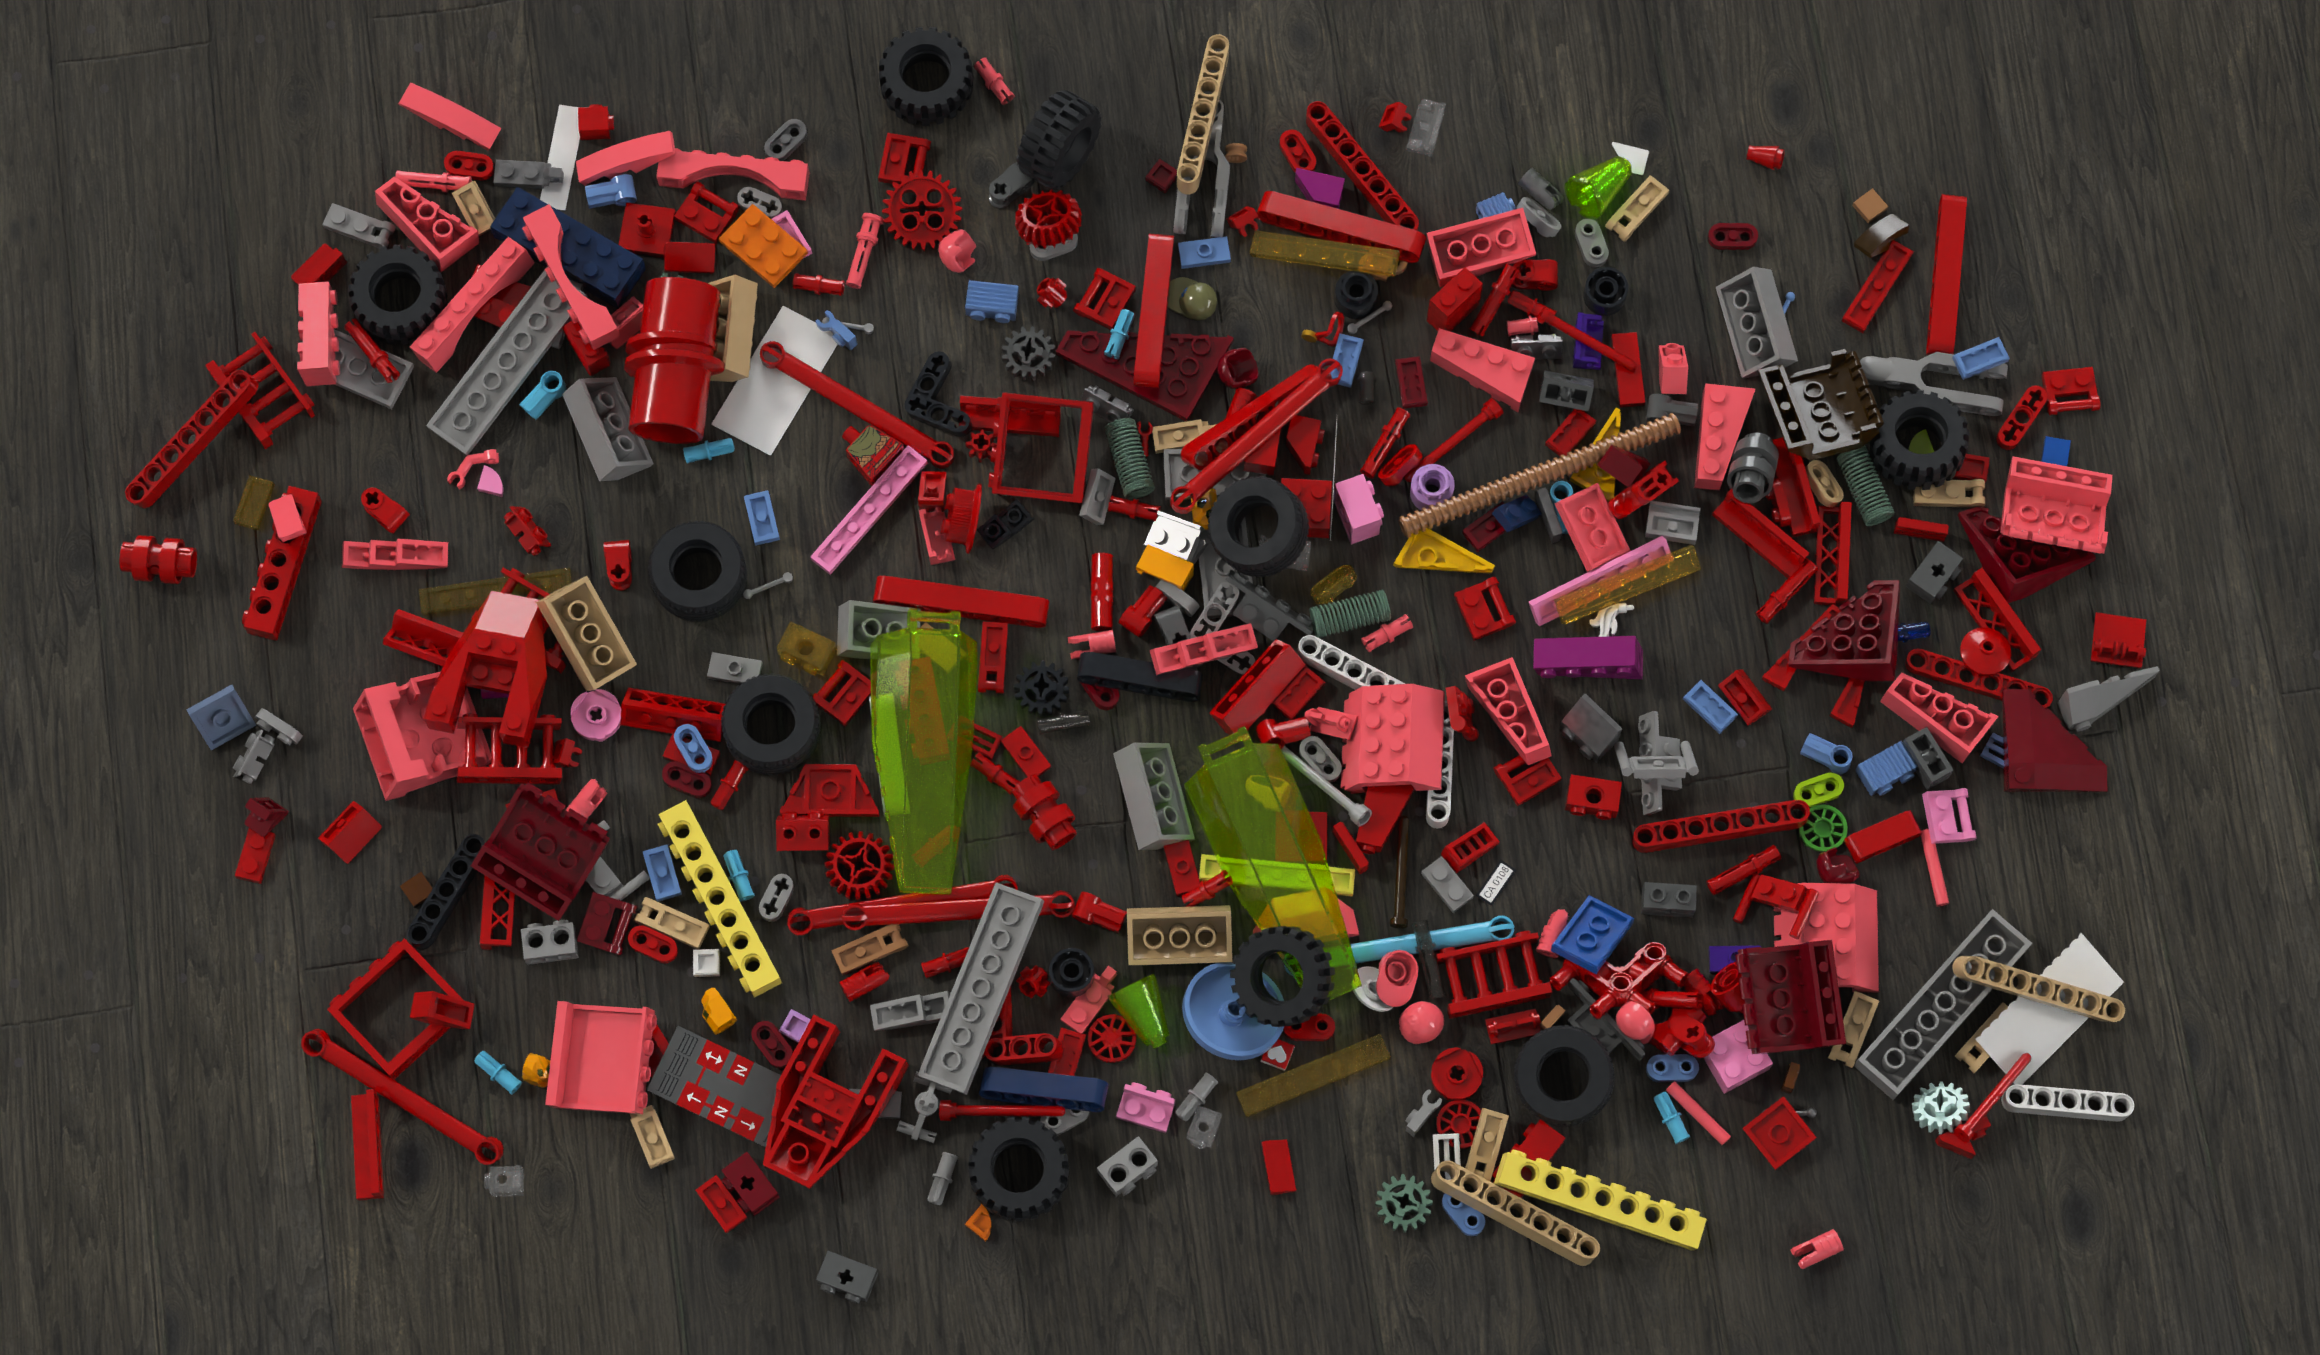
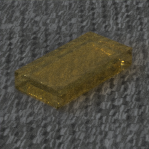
M249 475L233 519L234 524L259 530L275 486L274 482Z

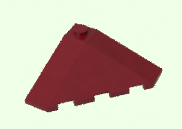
M1977 506L1958 513L1959 520L1985 572L2008 603L2026 598L2094 562L2096 556L2089 551L2003 535L2000 533L2002 518L1987 514L1988 508Z
M1874 580L1866 586L1868 592L1859 599L1855 596L1851 597L1839 607L1841 611L1831 620L1825 617L1811 628L1813 633L1803 641L1799 638L1793 641L1790 646L1789 667L1865 681H1895L1900 581Z
M2029 689L2002 690L2004 792H2107V766L2100 759L2097 760L2087 750L2088 747L2075 734L2071 735L2060 724L2062 721L2048 708L2045 709L2035 699L2036 696Z

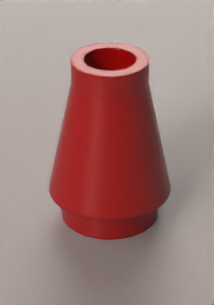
M1750 145L1747 152V160L1772 170L1775 168L1781 169L1785 150L1779 149V146Z

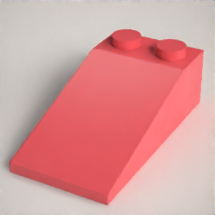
M1523 208L1427 233V245L1439 288L1444 287L1464 267L1477 277L1505 267L1506 263L1510 265L1536 256Z

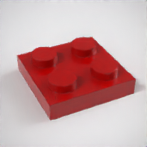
M1784 1096L1742 1128L1774 1170H1777L1817 1138Z

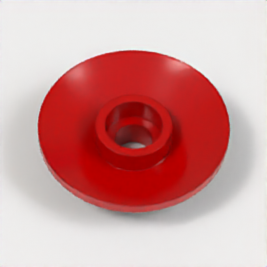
M1981 627L1973 629L1965 635L1961 642L1960 654L1964 664L1973 672L1981 675H1994L2004 670L2011 658V647L2006 637L1999 631ZM1983 645L1990 646L1992 650H1985Z

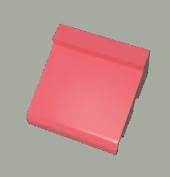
M440 672L410 678L402 686H397L393 682L366 688L353 708L385 801L404 797L407 792L456 777L458 766L463 767V764H465V729H457L456 724L454 734L428 728L424 720L429 698ZM467 687L458 717H463V714L468 713L477 714ZM476 729V764H478V767H485L491 763V752L483 730Z

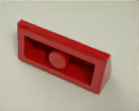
M665 243V272L714 273L715 244Z
M1743 669L1736 670L1718 685L1748 726L1772 710Z
M1287 1139L1262 1141L1261 1146L1270 1196L1296 1191Z

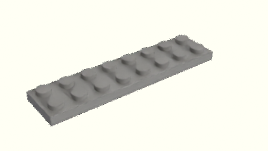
M545 270L426 425L427 428L466 456L473 450L561 334L563 326L571 320L567 310L571 309L567 301L561 302L556 292L559 286L556 281L551 282ZM576 288L583 296L588 298L585 293Z
M995 883L917 1076L967 1095L1045 902L1043 899Z

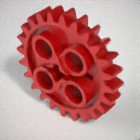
M919 170L918 177H915L912 171H910V179L906 180L901 175V184L892 182L895 190L886 191V194L891 198L883 199V204L889 206V208L882 210V214L889 215L883 222L884 224H892L887 231L888 233L896 231L894 240L897 241L902 237L903 247L908 242H911L912 250H915L917 244H921L922 251H925L926 244H930L934 250L935 242L938 241L940 243L944 236L951 234L949 232L950 229L958 230L954 221L959 222L962 220L960 216L956 215V213L962 211V207L955 206V204L960 202L961 198L953 197L957 189H948L950 180L942 183L941 174L934 179L931 170L927 177L923 176L922 170ZM931 192H937L941 195V200L935 204L930 203L927 200V196ZM906 193H913L916 196V201L913 204H906L903 202L902 197ZM920 205H924L927 210L944 208L943 212L925 211L924 216H920L918 211L900 212L901 209L918 210ZM912 217L916 219V227L913 229L904 227L903 222L906 218ZM931 217H939L942 220L941 226L938 228L930 227L928 221Z

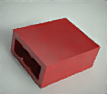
M1464 267L1430 299L1427 322L1437 331L1440 328L1451 332L1479 305L1483 283Z

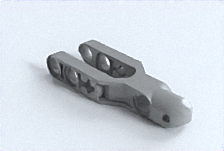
M1221 100L1218 102L1205 160L1212 161L1217 166L1210 237L1217 238L1223 237L1230 177V164L1220 150L1224 105ZM1205 112L1199 113V115H1201V116H1206V115H1208V114L1205 113ZM1196 134V137H1202V136H1203V135H1201V134ZM1191 155L1188 158L1196 159L1198 157L1195 155ZM1191 177L1183 178L1186 181L1192 180ZM1179 190L1177 191L1173 233L1186 234L1190 194H1183Z
M1935 352L1918 361L1897 357L1881 358L1866 356L1860 360L1862 365L1860 369L1864 370L1869 384L1910 391L1915 394L1916 390H1924V394L1934 392L1941 399L1946 397L1951 400L1950 405L1952 407L1958 406L1962 412L1987 416H1999L2002 414L2003 400L1998 397L1930 387L1924 384L1921 379V372L1926 370L1959 375V371L1952 359L1954 354ZM2004 363L1975 376H1979V379H1984V377L2007 379L2008 365Z

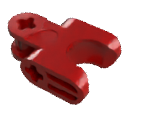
M1666 460L1650 469L1642 478L1609 500V509L1617 519L1625 518L1679 482L1677 477L1673 479L1665 467L1668 464Z
M1671 1007L1672 1014L1670 1018L1663 1023L1655 1024L1654 1033L1648 1043L1669 1056H1673L1679 1048H1682L1694 1057L1703 1058L1708 1056L1715 1047L1714 1039L1707 1034L1706 1027L1702 1024L1707 1017L1701 1009Z

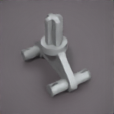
M917 1071L913 1082L929 1087L927 1092L919 1094L915 1099V1109L919 1113L916 1125L914 1126L900 1120L896 1131L912 1135L911 1139L914 1140L920 1138L934 1143L937 1133L922 1129L925 1117L935 1113L938 1108V1099L933 1094L934 1090L937 1089L950 1094L952 1089L917 1076L919 1073Z

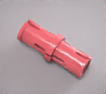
M987 58L980 59L982 65L977 61L974 69L984 79L987 89L994 92L1002 105L1008 103L1006 101L1007 98L1009 101H1012L1015 95L1003 82V76L994 70Z
M1404 614L1389 624L1384 623L1380 625V629L1361 638L1363 645L1367 646L1366 650L1371 652L1386 642L1391 643L1396 636L1412 629L1413 625L1411 620L1408 621L1409 617Z

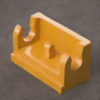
M1148 544L1136 566V570L1141 575L1145 572L1185 591L1194 575V564Z

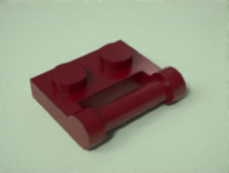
M593 892L577 942L621 956L624 949L621 947L632 914L636 913L638 906ZM618 908L623 911L613 941L609 944L604 942L614 910Z

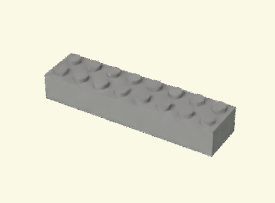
M1992 909L1854 1064V1067L1894 1100L1992 990V988L1956 977L1952 969L1955 959L1960 956H1977L2012 967L2027 951L2032 942ZM1967 962L1966 971L1969 974L1972 966L1970 962ZM1993 969L1989 972V977L1992 981L1995 978Z

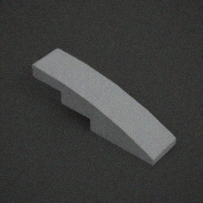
M944 991L925 996L919 994L870 1005L874 1031L939 1022L951 992Z

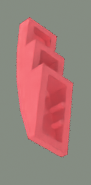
M413 83L409 84L398 103L439 129L445 128L463 140L467 138L487 151L491 148L501 130L497 125L470 110Z
M666 131L622 142L576 161L579 183L585 186L603 176L611 180L613 177L629 170L638 173L676 154L673 133Z
M397 539L396 542L370 540L369 543L344 541L342 544V568L415 570L448 567V542Z
M1250 623L1150 650L1156 675L1250 651L1258 648L1252 624Z

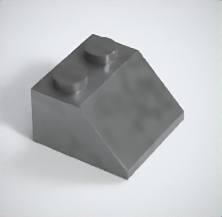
M1584 694L1561 721L1560 725L1561 734L1569 742L1574 741L1580 747L1579 750L1582 755L1589 760L1592 758L1596 763L1618 742L1622 728L1587 694Z

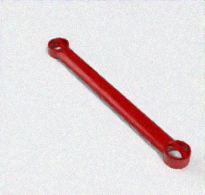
M769 341L761 347L760 358L763 365L767 368L780 370L906 446L909 445L912 449L927 457L934 467L945 469L953 463L954 450L949 443L934 440L784 351L780 343ZM772 348L778 349V350L781 352V354H779L777 351H775V350L772 349ZM764 352L772 354L778 361H766L763 358ZM941 448L947 449V450L950 452V454L947 453L946 451H944V450L941 449ZM933 452L941 454L947 461H935L932 457Z
M1335 359L1323 360L1314 374L1185 486L1174 489L1170 499L1172 509L1180 514L1191 512L1195 502L1326 388L1338 384L1343 372L1341 364ZM1325 366H1329V367L1321 374L1322 368L1325 367ZM1335 368L1338 370L1337 378L1332 380L1326 379ZM1179 493H1183V494L1174 502V497H1175L1177 494H1179ZM1191 496L1193 502L1190 506L1179 507L1184 499Z
M1000 875L992 881L855 903L867 906L990 898L995 883L1009 881L1012 883H1003L1002 885L1018 890V886L1013 877ZM848 904L811 910L795 908L788 915V928L795 935H805L814 929L844 925L842 911ZM850 908L845 913L846 916L864 914L859 908ZM799 913L806 915V916L793 917L794 915L799 914ZM862 920V921H847V923H850V924H851V923H857V922H863V920ZM800 921H810L809 926L803 930H797L791 925Z
M1059 890L1051 895H1034L1045 901L1039 916L1055 915L1056 917L1064 918L1072 914L1074 910V899L1067 891ZM1060 895H1065L1071 900L1069 903H1052L1054 898ZM989 898L867 906L859 903H850L842 911V921L848 929L859 930L864 926L981 919ZM850 908H859L864 912L863 915L858 916L845 915ZM1070 908L1066 912L1054 911V909ZM862 920H863V922H861V923H859V924H857V925H852V924H850V923H847V921H862Z
M313 1029L302 1037L301 1046L307 1055L312 1057L320 1056L364 1085L374 1089L380 1095L475 1153V1157L480 1163L491 1165L503 1156V1145L497 1138L483 1136L330 1040L329 1035L324 1030ZM309 1039L322 1044V1050L316 1051L311 1048ZM482 1147L492 1150L496 1154L495 1159L486 1158L482 1152Z

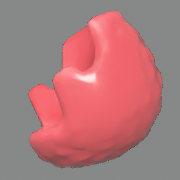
M965 230L954 231L944 237L939 244L938 252L942 263L952 272H964L975 263V259L971 258V254L976 248V244Z
M1416 1002L1401 1013L1399 1029L1408 1042L1413 1044L1427 1043L1441 1033L1444 1026V1015L1436 1005L1430 1002Z

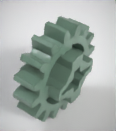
M1401 1174L1399 1181L1392 1176L1390 1185L1385 1182L1382 1183L1385 1191L1377 1192L1376 1196L1382 1199L1375 1202V1207L1382 1208L1377 1213V1216H1385L1383 1224L1386 1226L1391 1222L1393 1224V1231L1398 1226H1402L1403 1233H1406L1408 1226H1411L1415 1231L1417 1230V1222L1425 1224L1426 1220L1423 1215L1430 1216L1431 1210L1426 1208V1206H1430L1433 1203V1200L1426 1199L1430 1194V1190H1422L1423 1181L1418 1184L1414 1183L1415 1176H1412L1409 1181L1406 1180L1404 1174ZM1405 1187L1404 1190L1398 1193L1391 1192L1395 1188ZM1413 1191H1416L1419 1195L1421 1204L1415 1200ZM1403 1198L1408 1199V1205H1406L1405 1208L1402 1209L1400 1208V1202L1398 1201H1402ZM1386 1203L1393 1207L1394 1216L1388 1211ZM1409 1214L1416 1215L1412 1219L1403 1220L1404 1216Z

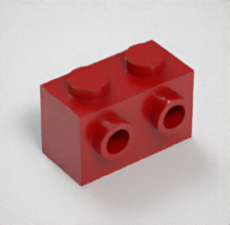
M794 811L782 812V815L777 816L776 819L777 851L829 850V815H823L822 811H810L808 815H797V812Z

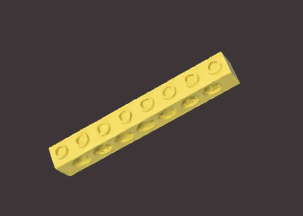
M685 800L660 813L659 817L662 822L658 823V826L664 838L667 836L671 838L673 844L669 847L675 859L681 857L685 865L681 870L687 881L693 880L696 888L692 891L699 904L705 903L708 910L704 914L711 926L716 924L720 932L716 934V937L722 948L727 946L732 954L728 956V959L734 971L739 969L743 977L739 980L745 992L751 991L755 998L781 984V979L687 801ZM680 829H688L690 831L686 838L676 837ZM692 851L701 852L700 858L694 861L689 860L688 855ZM703 873H711L713 875L712 879L707 883L699 880ZM715 895H723L725 897L724 901L719 905L711 903ZM727 917L736 918V923L732 927H725L723 925V921ZM745 939L748 941V945L744 949H736L734 947L736 941ZM752 961L760 963L758 970L754 972L746 970V966Z
M1512 1150L1511 1153L1507 1152L1502 1155L1494 1184L1691 1251L1699 1247L1707 1220L1700 1217L1699 1211L1685 1208L1682 1211L1675 1208L1676 1204L1666 1200H1660V1203L1650 1200L1651 1196L1646 1193L1636 1191L1635 1194L1626 1192V1187L1611 1183L1608 1186L1600 1183L1601 1179L1598 1177L1586 1175L1584 1178L1576 1175V1170L1564 1166H1561V1169L1551 1167L1552 1162L1541 1158H1536V1161L1527 1159V1154L1521 1151ZM1523 1167L1531 1170L1532 1178L1530 1181L1522 1178L1521 1170ZM1548 1175L1556 1179L1557 1186L1555 1189L1547 1187L1546 1178ZM1572 1184H1577L1581 1187L1582 1193L1579 1198L1571 1194ZM1598 1192H1602L1606 1196V1204L1604 1206H1600L1596 1202L1595 1197ZM1623 1200L1628 1201L1631 1205L1629 1214H1624L1621 1211L1620 1204ZM1648 1208L1652 1209L1656 1214V1219L1653 1223L1649 1222L1645 1217V1212ZM1672 1217H1676L1680 1221L1681 1226L1678 1231L1673 1230L1670 1226Z

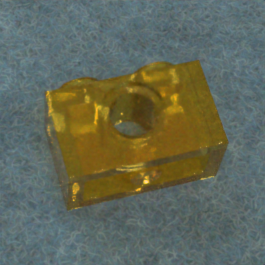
M790 621L777 646V651L780 659L791 665L795 662L803 666V670L809 674L816 675L819 673L824 676L837 652L836 642ZM808 646L813 650L809 655H802L799 653L801 648Z

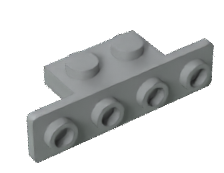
M1651 711L1639 716L1640 756H1681L1680 739L1659 736L1658 712ZM1665 778L1641 780L1643 815H1651L1662 811V789L1674 791L1682 789V778L1674 780Z

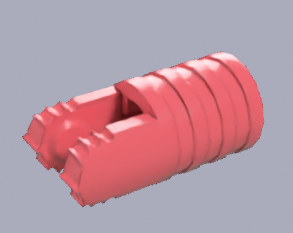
M1113 630L1068 637V643L1078 644L1089 641L1090 646L1089 650H1077L1070 653L1071 660L1080 658V654L1083 652L1101 654L1116 652Z
M591 779L567 807L566 811L568 812L571 808L588 819L605 798L607 792L603 787H599L600 785L596 779Z
M1558 909L1551 914L1536 948L1538 953L1550 958H1558V954L1551 951V946L1567 925L1569 916L1565 909Z
M1832 1229L1793 1247L1790 1251L1795 1257L1813 1251V1253L1802 1258L1798 1263L1801 1269H1805L1844 1251L1838 1234Z

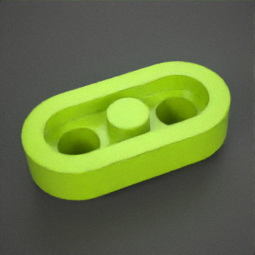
M1832 772L1808 779L1796 786L1793 798L1794 800L1805 801L1809 808L1834 800L1841 795L1844 789L1843 779L1838 774ZM1832 784L1834 790L1828 791L1825 785ZM1802 793H1809L1810 799H1804Z

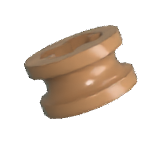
M1232 143L1225 146V151L1227 152L1225 158L1228 162L1242 163L1247 160V155L1245 154L1247 152L1246 145Z

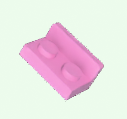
M1139 1083L1125 1084L1116 1118L1166 1133L1175 1106V1099L1171 1098L1172 1094L1162 1090H1157L1154 1093L1146 1090L1147 1087Z

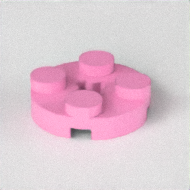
M595 689V691L588 693L586 691L580 694L571 706V721L576 732L583 738L603 742L619 729L621 707L616 697L608 691L602 689ZM598 709L602 710V718L593 721L590 712H597Z

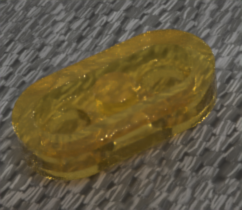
M1342 565L1315 584L1310 594L1316 604L1324 605L1328 604V602L1331 603L1341 592L1354 585L1357 574L1351 565Z

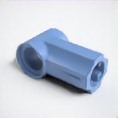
M629 174L615 176L609 182L585 186L589 208L610 204L626 206V202L635 203L637 201L633 177Z
M1811 733L1807 736L1800 752L1801 755L1829 767L1836 774L1846 773L1850 768L1853 757L1851 750L1847 746L1835 745ZM1840 755L1845 757L1847 762L1838 764L1833 758Z

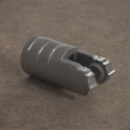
M1534 168L1529 169L1518 183L1535 200L1549 210L1564 202L1563 195L1541 174L1536 172Z

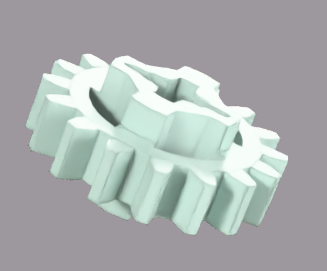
M1940 1081L1938 1087L1930 1083V1089L1920 1088L1921 1095H1914L1915 1102L1912 1103L1914 1120L1919 1121L1921 1128L1928 1126V1132L1930 1133L1934 1129H1938L1939 1134L1943 1133V1129H1948L1952 1133L1953 1126L1957 1127L1959 1124H1962V1121L1968 1120L1970 1103L1968 1102V1095L1963 1094L1961 1087L1954 1090L1953 1083L1945 1087L1943 1081Z

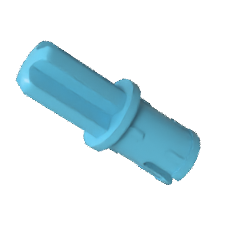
M1127 309L1121 310L1114 329L1110 330L1112 335L1104 351L1106 356L1110 358L1114 356V359H1119L1125 340L1129 339L1128 332L1135 317L1132 311Z
M727 438L710 443L707 440L704 444L685 447L683 451L686 462L690 463L707 458L712 460L714 456L734 452L735 448L732 438Z
M730 850L726 852L723 857L730 873L729 880L733 881L739 901L742 902L753 898L755 895L747 878L749 873L747 870H744L738 851Z
M482 1051L476 1056L475 1063L491 1076L490 1079L492 1081L496 1080L510 1094H514L520 1088L522 1081L506 1069L505 1064L501 1065L486 1051Z
M1662 1092L1656 1095L1654 1102L1664 1119L1662 1123H1666L1675 1144L1690 1138L1680 1118L1682 1114L1677 1112L1668 1093Z

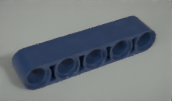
M986 1067L983 1071L979 1095L992 1101L1036 1106H1063L1065 1109L1102 1112L1105 1107L1109 1084L1097 1078Z

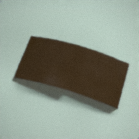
M1890 214L1867 229L1854 242V247L1872 258L1889 250L1890 241L1907 234L1909 224L1894 214Z

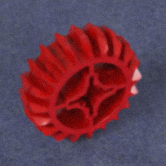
M1053 189L1047 193L1042 190L1041 194L1038 195L1032 193V198H1024V204H1019L1018 211L1015 212V226L1022 240L1026 241L1027 245L1033 244L1035 248L1040 245L1044 249L1050 245L1055 248L1056 244L1059 243L1065 245L1066 239L1073 240V234H1078L1082 223V213L1075 198L1071 197L1070 193L1064 194L1062 190L1057 193Z
M859 831L858 838H854L853 833L850 832L848 834V841L842 836L839 838L841 846L835 843L831 845L836 853L827 852V858L832 861L825 862V868L831 869L825 874L827 878H833L830 881V886H838L836 891L839 895L846 890L845 896L847 899H850L852 894L855 893L857 901L861 900V894H865L866 899L869 900L871 899V891H874L877 896L880 895L878 886L885 889L888 887L884 879L892 880V874L887 871L895 869L894 864L888 863L894 859L893 854H886L890 849L888 845L881 846L883 842L881 838H877L873 842L874 835L872 833H869L865 839L863 831ZM860 848L856 855H845L852 849ZM870 850L880 858V869L868 861ZM863 860L865 868H861V870L856 872L854 864H858V862ZM839 863L851 870L849 882L840 875ZM874 875L876 876L874 879L867 883L859 884L860 880L863 877H874Z

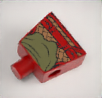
M871 425L867 426L861 433L854 427L849 426L842 435V438L850 444L846 449L847 458L871 486L874 485L904 450L901 442Z

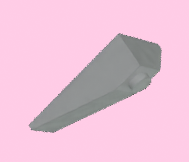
M2158 666L2131 672L2124 676L2125 679L2122 680L2117 675L2110 677L2101 684H2099L2098 680L2066 689L2057 704L2067 730L2076 729L2079 732L2090 728L2093 722L2154 679L2159 672Z

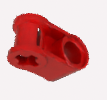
M1524 259L1514 263L1513 267L1523 273V276H1521V273H1518L1512 284L1516 289H1539L1543 291L1557 289V261L1552 259Z
M368 488L361 495V502L365 511L392 534L410 516L407 510L400 504L390 499L377 488ZM371 499L374 500V501L378 500V503H377V504H375V503H371V504H370L369 501H370Z
M630 541L604 542V556L610 585L618 591L626 590L632 584ZM623 573L621 578L618 579V574Z

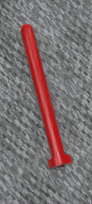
M1544 306L1536 320L1538 323L1543 324L1546 322L1623 367L1633 371L1636 369L1637 364L1635 361L1552 315L1550 308Z
M2029 1053L2022 1054L1966 1123L1959 1124L1955 1128V1134L1961 1140L1966 1142L1971 1140L1974 1136L1972 1131L2030 1063L2031 1055Z

